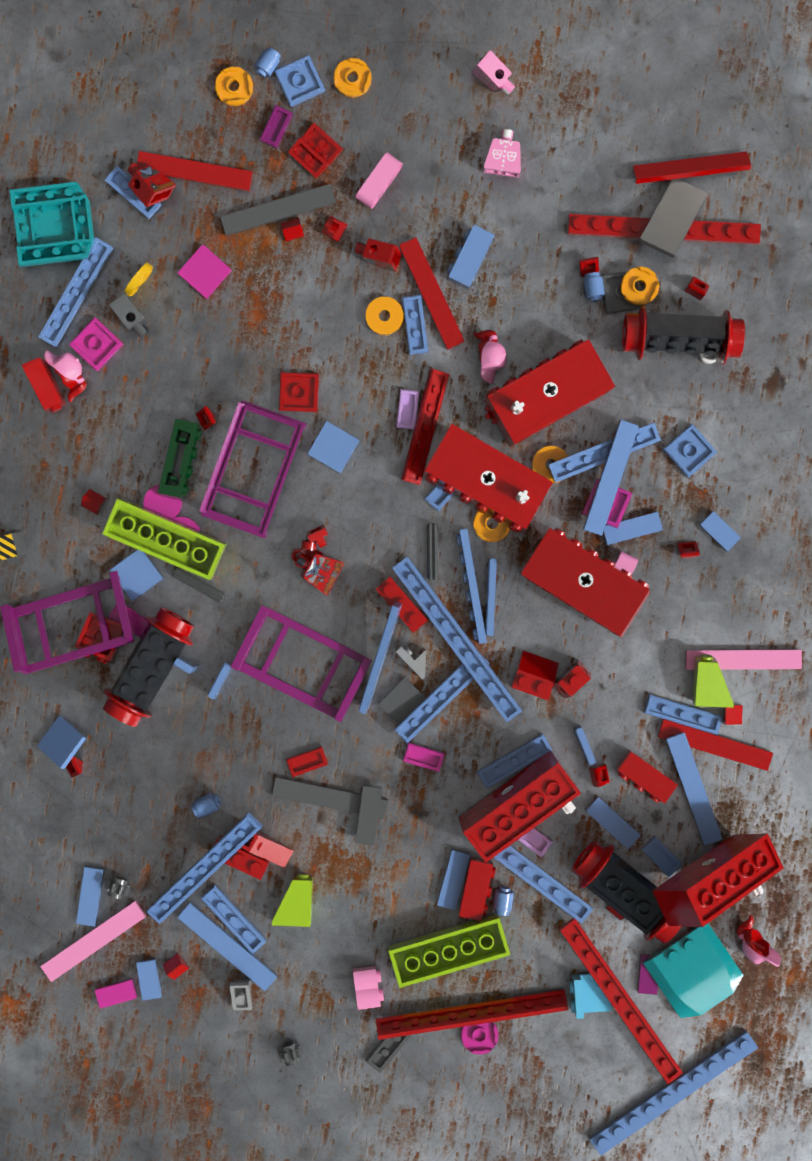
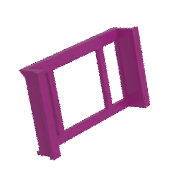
M243 400L238 402L199 510L201 511V516L266 538L267 528L302 432L305 431L307 424ZM248 410L294 427L295 430L289 446L241 429L246 411ZM238 434L287 451L268 504L219 486ZM217 492L266 509L260 527L212 511L211 508Z
M118 571L110 572L109 579L15 608L8 604L0 606L14 672H21L26 675L134 642ZM113 588L124 636L110 640L99 592ZM93 594L103 642L52 658L41 610ZM35 612L45 660L28 665L18 617Z
M261 605L231 668L239 670L342 722L372 660ZM268 616L284 624L262 670H259L244 661ZM289 627L339 652L316 698L267 674ZM343 655H346L361 664L337 709L321 701Z

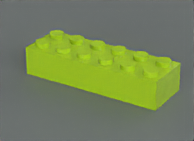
M117 498L102 535L208 580L213 578L227 545L226 542L123 498Z
M497 914L484 917L482 921H470L396 943L388 948L399 988L510 955L500 917Z

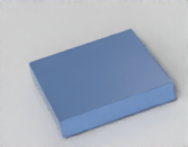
M309 55L274 71L290 107L325 92V88Z
M326 421L307 454L341 474L360 440Z
M693 424L689 425L663 448L664 452L687 478L717 453Z
M136 550L110 569V572L118 571L121 587L132 601L164 579L146 553L140 550Z
M59 715L37 747L59 768L65 769L86 740V737L63 716Z

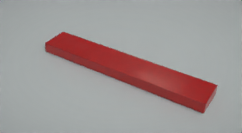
M139 151L137 165L141 169L151 165L166 177L250 192L252 171Z
M747 151L633 165V174L636 184L750 170L751 162Z
M415 237L400 244L399 248L446 349L449 350L464 343L465 340L417 238Z
M436 369L429 370L401 477L403 481L417 485L421 484L449 378L448 373Z
M662 720L657 736L666 740L669 736L685 732L691 748L768 771L773 752L673 721Z

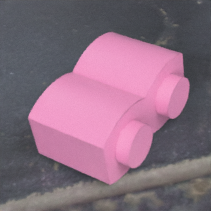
M376 965L353 968L358 1010L381 1007L384 995L383 989H379L378 982H382L380 970L376 971Z

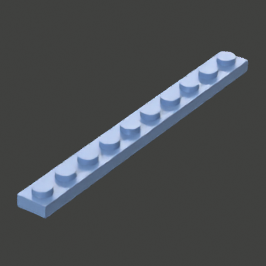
M406 557L395 565L392 569L505 721L508 722L523 711L410 558Z
M745 1030L678 1076L671 1083L666 1084L590 1136V1141L599 1154L603 1155L758 1049L757 1045Z

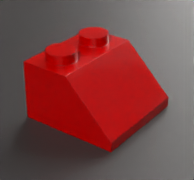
M523 650L510 686L519 691L549 700L559 663Z

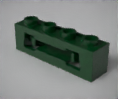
M175 418L158 489L160 496L183 501L184 496H187L189 485H186L187 480L191 478L193 473L191 463L192 459H196L198 448H195L196 441H200L202 434L198 423ZM178 440L181 441L180 443L186 444L179 471L180 481L178 477L173 476L180 447Z

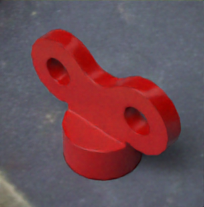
M302 540L301 549H294L291 553V558L295 562L297 553L306 558H309L312 552L321 555L323 553L318 550L316 551V541L311 543L310 540Z

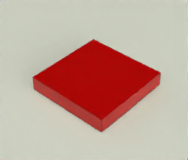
M280 372L279 411L317 413L319 374Z

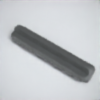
M435 523L427 524L428 580H437L438 578L437 524Z
M176 568L172 574L174 578L218 603H221L225 597L224 593L180 568Z

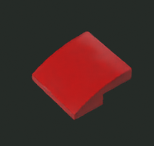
M313 123L303 137L296 141L288 153L315 178H318L344 148L320 126Z

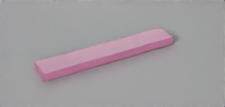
M686 650V670H694L695 656L701 657L702 654H709L715 657L721 670L802 669V650Z
M135 900L40 967L52 982L144 919L146 914Z

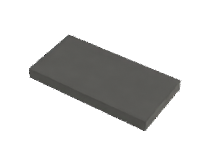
M672 179L639 242L674 258L708 193L679 179Z

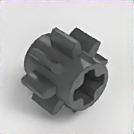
M114 876L113 880L109 879L105 889L109 890L107 895L116 899H121L122 895L126 896L130 885H126L128 880L120 876Z
M295 1042L283 1044L281 1051L278 1053L280 1063L285 1061L286 1066L299 1063V1058L302 1057L300 1045L295 1046Z

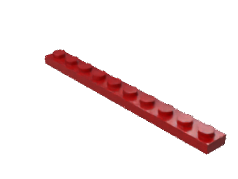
M569 214L568 235L641 238L651 218ZM693 221L683 241L758 245L760 244L761 224Z
M573 917L560 927L559 931L667 1084L671 1083L683 1073L582 927Z
M565 990L378 1018L376 1019L378 1040L567 1011L568 1003Z

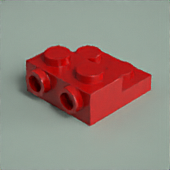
M89 612L75 645V648L78 650L103 642L97 614ZM105 618L110 640L122 637V625ZM120 646L92 655L97 657L96 661L107 665L108 662L113 663Z

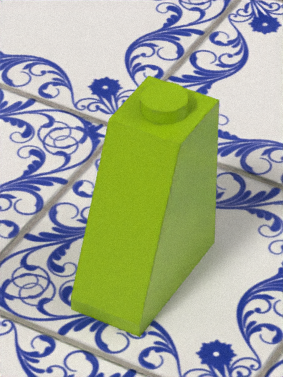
M702 654L701 657L695 656L692 693L694 705L700 707L734 708L733 700L715 657L709 654Z
M297 874V877H293L272 920V926H311L313 877H309L308 874Z

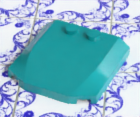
M77 182L9 190L11 208L14 213L17 237L16 249L18 265L20 267L88 259L95 239L90 200Z
M709 923L704 927L689 928V932L660 952H654L651 954V957L643 961V964L680 1018L703 1015L732 995L743 977L742 972Z

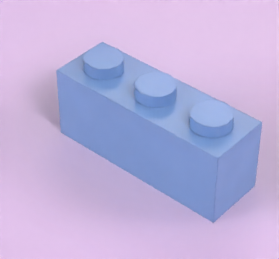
M473 225L472 229H467L463 238L466 242L463 247L459 246L455 254L458 258L455 264H450L447 271L449 281L469 290L494 239V234L476 225Z

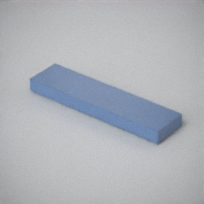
M497 559L488 560L485 634L487 636H493Z
M650 694L648 695L643 712L718 735L723 716Z
M542 733L480 769L477 773L487 789L539 759L550 750H553Z
M216 884L201 897L203 902L252 954L267 942V939Z

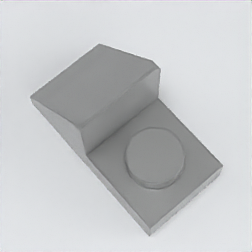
M400 646L396 653L423 680L426 669V649L414 659L413 656L415 654L407 646L405 648Z
M236 979L230 982L229 987L233 1011L252 1010L251 979Z

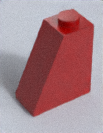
M40 357L22 364L23 370L43 409L48 412L51 411V413L61 410V406L66 403L49 364Z

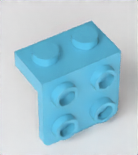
M589 973L572 974L569 990L570 994H573V1001H570L571 1013H575L576 1019L584 1018V1013L612 1010V1005Z

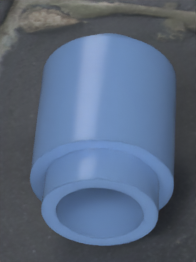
M271 47L263 50L254 64L255 72L262 78H265V76L270 77L279 64L281 55Z
M600 272L585 274L583 282L586 299H590V302L602 300V297L605 296Z
M210 792L195 800L191 808L197 818H204L219 810L221 801L217 794L213 795Z
M499 886L498 889H495L493 901L495 914L508 916L510 911H512L514 892L510 890V887Z

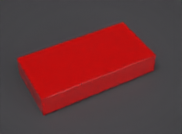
M322 746L286 759L292 777L328 765Z

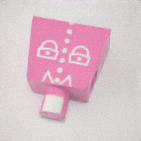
M491 50L472 70V73L493 92L500 88L509 95L515 88L507 79L512 74L511 71Z
M503 129L501 139L493 138L483 173L519 178L521 171L520 142L512 141V130Z

